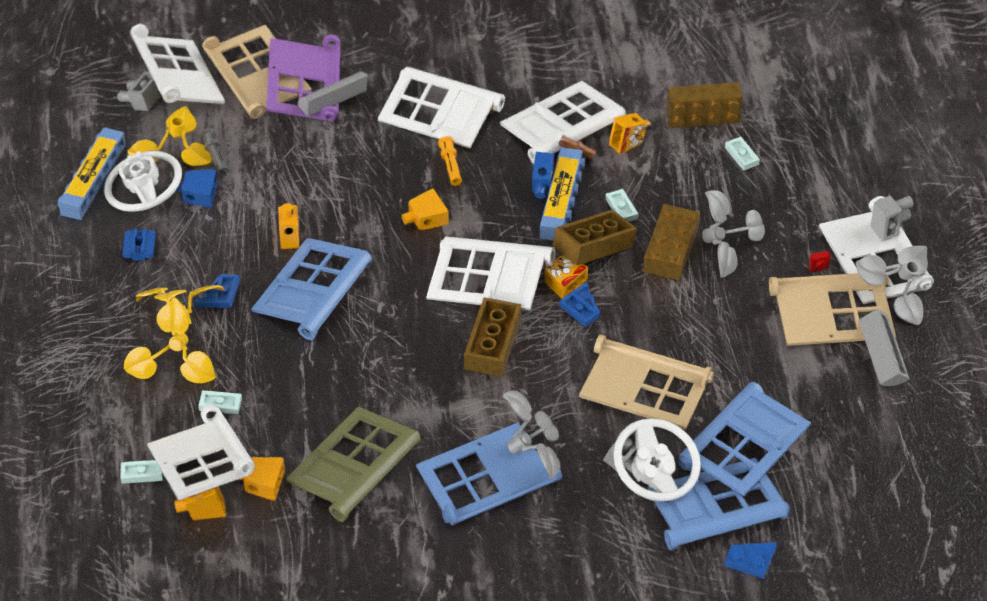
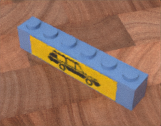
M103 128L101 133L96 136L93 146H90L85 159H82L78 171H75L70 184H67L64 194L58 199V207L62 216L78 220L83 218L126 145L124 132Z
M563 147L560 149L540 224V239L554 240L556 227L565 225L567 221L571 220L572 210L570 208H574L575 197L573 196L578 193L579 184L577 182L581 181L582 176L580 169H584L585 158H582V150Z

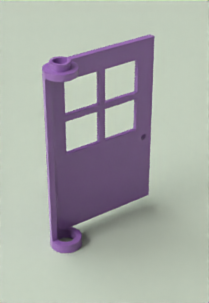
M327 35L324 37V47L270 38L266 111L326 121L337 119L339 103L333 106H325L320 112L307 116L297 105L279 103L278 91L299 94L300 99L303 95L312 93L311 91L303 90V79L324 82V87L338 82L340 72V38L338 36ZM335 41L336 44L330 45L327 42ZM279 75L300 78L299 89L278 86Z

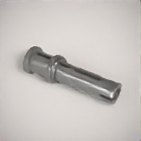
M212 128L204 129L200 133V139L204 141V148L210 153L218 175L225 176L228 174L229 169L220 151V142L215 137L216 132Z

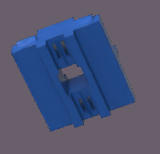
M137 229L125 231L123 257L132 258V260H145V258L153 257L156 231H147V229H143V231H137Z

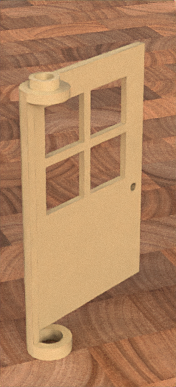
M266 25L221 43L214 36L206 38L203 43V49L252 119L261 117L266 111L268 67L261 70L254 58L269 53L270 38L275 39ZM261 37L268 48L250 55L243 44ZM240 46L247 57L228 64L221 53ZM250 61L257 72L239 79L232 70V67ZM279 75L278 86L299 89L300 78ZM303 79V90L311 91V88ZM278 91L279 103H285L299 97V94Z
M858 273L778 279L777 277L769 278V292L771 296H776L787 346L865 341L859 323L858 312H870L876 309L888 315L896 338L885 294V287L889 284V276H885V282L879 286L866 283ZM872 290L876 306L856 308L853 291ZM848 291L852 308L832 309L828 293ZM853 313L857 329L837 331L833 314Z
M599 334L595 343L594 353L600 355L579 397L649 419L665 420L686 430L707 383H711L713 380L714 372L711 371L712 368L709 366L702 368L608 340L605 335ZM650 370L669 376L664 389L643 384ZM674 377L694 383L688 397L668 391ZM641 388L661 394L654 408L634 402ZM665 395L685 401L679 415L659 410Z

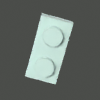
M742 137L725 142V148L743 171L759 165L760 159Z
M623 189L606 194V200L612 210L628 222L638 219V213Z
M202 390L199 411H202L209 404H214L219 407L221 413L239 414L242 395Z
M156 460L121 462V483L163 481V472Z

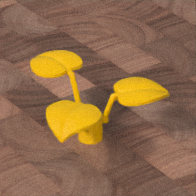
M187 106L176 110L167 118L166 134L158 147L153 141L140 140L127 150L128 155L131 156L135 155L136 152L160 151L167 137L171 134L174 138L182 136L186 149L182 151L181 158L187 165L204 166L212 163L210 153L205 150L203 144L195 142L190 146L187 145L185 134L194 131L197 124ZM153 158L154 162L159 160L158 158Z
M204 286L189 292L188 308L186 309L185 305H183L189 318V324H192L189 313H192V298L209 289L224 291L222 286ZM154 288L137 294L136 301L138 302L142 297L155 293L158 294L154 296L155 299L169 303L171 298H176V295L184 293L186 290H174L165 293V290H168V288Z
M173 298L157 314L159 327L165 332L172 331L173 337L169 340V344L153 356H151L148 348L137 347L127 355L124 361V369L127 373L136 378L147 379L152 377L157 369V364L153 359L170 348L173 351L182 350L185 363L182 364L180 370L187 380L194 383H206L216 378L212 362L205 353L194 351L188 355V358L186 357L188 337L185 332L189 327V318L185 308L177 298Z

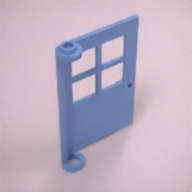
M307 238L252 307V312L301 323L298 327L300 335L305 339L313 340L318 334V329L364 268L371 264V255L366 250ZM311 250L328 253L319 266L303 262ZM333 255L350 258L342 270L324 267ZM299 266L315 269V272L307 282L290 278ZM321 271L337 274V277L329 287L312 283Z
M750 382L693 440L699 452L700 468L745 496L807 430L811 422L764 394L763 389L757 383ZM726 426L745 436L735 449L715 438ZM749 440L768 451L758 464L739 453L740 449ZM711 441L730 453L719 465H716L700 454ZM686 448L678 456V463L682 469L692 471L691 454L689 449ZM734 456L753 467L742 481L723 469Z
M519 423L416 464L418 471L443 511L442 515L445 522L451 525L561 480V470L550 480L544 464L535 449L526 452L522 451L517 455L511 453L507 446V441L514 437L513 434L521 427ZM476 453L486 470L467 478L457 460ZM453 463L463 480L443 488L433 470ZM489 474L499 492L480 500L470 482ZM466 484L476 502L456 510L446 492Z
M756 458L750 459L754 463L758 464ZM741 461L724 466L723 469L732 475L747 471L750 472L753 467ZM705 471L699 473L697 482L684 496L665 502L655 501L670 529L664 531L665 541L669 550H675L678 548V545L778 517L782 520L786 519L790 513L789 505L783 501L766 473L750 491L760 488L768 502L748 507L741 494L733 489L732 491L712 496L705 483L718 479ZM690 476L675 479L674 483L677 489L681 488ZM648 487L649 491L656 492L652 487ZM736 495L743 508L723 514L715 500Z

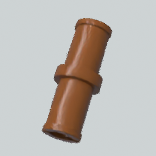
M565 135L561 137L563 140H559V146L582 150V156L589 160H592L593 156H595L596 150L583 145L579 140H572Z

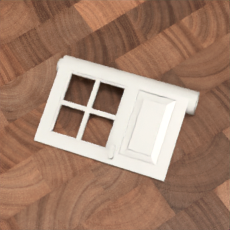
M143 24L135 25L131 29L130 34L164 101L168 103H173L177 100L225 103L193 40L147 36L148 29ZM147 45L164 46L168 55L151 54ZM169 46L186 48L190 57L174 56ZM154 58L171 60L175 69L158 68ZM176 60L192 61L198 71L181 70Z
M406 67L402 69L400 78L381 111L378 121L437 139L450 136L454 139V144L471 148L492 105L494 111L500 112L504 106L505 96ZM411 79L428 84L420 99L404 95ZM432 85L449 90L441 105L424 101ZM401 99L418 103L410 119L393 114ZM421 105L439 109L431 125L414 120Z
M580 81L539 103L536 102L535 105L500 122V124L533 147L528 150V156L534 164L535 152L555 153L561 149L562 146L558 144L559 140H563L561 139L562 135L578 141L613 123L615 117L626 115V111L622 106H619L591 86ZM579 92L590 98V100L578 106L566 100ZM560 102L572 108L559 116L548 109ZM594 102L605 108V110L593 116L581 110ZM578 112L587 119L572 126L562 118Z
M883 196L876 197L869 203V208L872 212L819 224L822 233L846 274L858 273L851 259L876 255L877 253L895 250L898 255L903 249L912 246L901 226L898 236L883 242L871 228L874 202L885 198ZM899 264L887 266L886 271H891L901 266ZM927 270L920 276L912 277L913 281L909 286L907 294L925 291L932 287L934 279ZM889 278V287H885L886 298L903 295L907 282L893 285ZM856 291L863 304L875 302L873 291Z
M445 237L440 243V253L426 298L481 305L483 298L486 297L521 304V310H530L543 262H545L546 266L554 265L556 257L555 248ZM453 249L471 250L467 268L448 267ZM476 251L495 253L490 271L471 269ZM446 271L465 273L460 291L441 289ZM469 274L488 275L483 294L465 292Z
M214 404L205 406L201 411V417L205 424L147 444L178 500L248 476L255 468L253 460L221 413L219 407ZM209 411H216L213 418L206 417ZM223 449L228 456L207 465L201 458ZM197 459L201 465L199 468L182 474H178L176 471L177 465ZM230 461L234 465V470L215 477L209 471L210 468ZM202 471L209 478L187 487L182 481V478Z

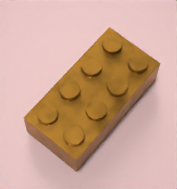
M740 83L668 87L666 115L669 128L740 123L743 101Z
M666 204L663 205L644 256L643 272L676 280L681 279L699 228L700 212Z
M610 210L556 227L552 246L577 266L632 248L637 228L614 210Z
M483 298L464 353V370L503 376L521 321V304Z

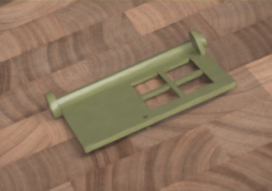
M357 407L286 478V482L333 502L329 507V511L335 519L343 522L348 518L349 512L414 446L420 444V434L415 429L408 428L361 407ZM360 421L377 427L365 440L349 434ZM381 430L398 436L386 449L370 443ZM344 437L360 443L348 457L332 450ZM365 446L381 453L369 466L353 459Z

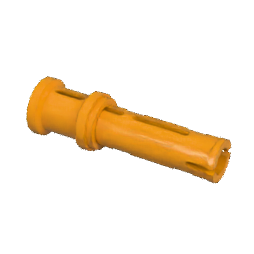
M450 136L442 137L439 139L438 145L442 150L441 157L446 162L450 183L453 186L460 185L462 179L456 161L457 151L453 146L454 139Z

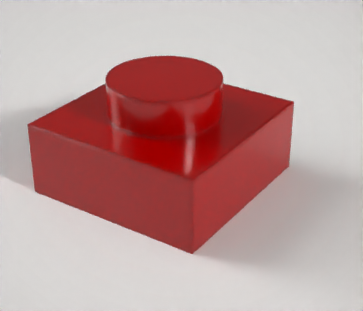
M823 251L810 254L808 265L810 272L829 269V252Z

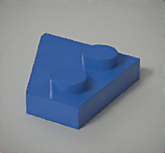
M220 274L211 285L222 286L224 291L218 289L206 290V294L201 299H195V306L231 308L240 282L239 275Z
M586 282L559 301V307L585 327L600 317V311L597 305H595L593 295L590 294L589 286Z
M777 543L731 545L724 566L764 579L777 548Z

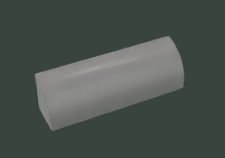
M358 72L303 96L298 101V107L307 116H311L320 112L325 106H333L367 91L368 75L364 72Z
M876 309L859 319L880 385L895 386L908 381L909 376L888 315Z

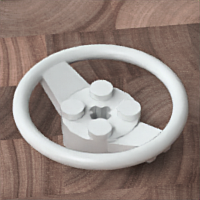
M160 151L136 152L133 156L128 155L127 159L120 162L108 175L104 185L105 197L113 207L123 211L136 212L153 208L167 200L176 191L182 178L180 163L172 155ZM153 158L166 160L173 166L175 172L171 185L158 197H156L154 185L158 183L159 172ZM118 174L126 188L130 189L132 193H137L142 203L125 204L114 198L112 184Z
M661 419L636 421L620 433L614 447V463L620 478L633 492L644 498L664 502L678 499L688 493L698 480L701 464L695 443L684 430L668 421ZM653 427H660L676 434L689 449L692 458V472L688 481L679 489H677L671 476L675 471L674 457L665 444H658ZM634 431L637 454L631 466L633 475L638 481L641 480L643 483L648 484V487H652L656 492L646 490L636 484L624 468L622 448L628 436Z

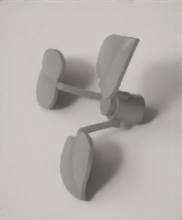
M713 190L707 191L705 194L709 201L711 215L717 223L710 225V228L704 229L702 237L705 243L719 244L718 261L720 278L735 271L738 262L734 248L729 247V243L722 242L725 234L748 230L749 238L752 241H760L764 237L765 228L760 214L756 210H750L745 217L746 227L724 231L719 225L727 220L726 215L730 213V204L725 194Z
M911 246L900 251L897 261L901 267L889 272H885L886 264L879 256L868 255L856 262L858 274L870 285H882L885 282V276L897 272L900 278L908 281L903 291V296L898 297L894 302V310L902 320L919 325L923 319L922 301L914 293L907 295V291L913 281L912 277L920 276L927 270V246Z
M518 391L506 392L502 397L510 403L519 418L524 421L519 430L513 434L514 437L507 441L509 450L514 455H517L522 451L526 452L537 449L550 480L553 479L560 470L558 457L550 447H545L543 443L530 446V443L532 442L531 438L541 432L544 433L549 441H556L559 438L557 428L552 424L551 419L546 413L538 411L535 414V419L540 429L531 435L521 433L532 418L530 414L532 411L531 406L522 393Z

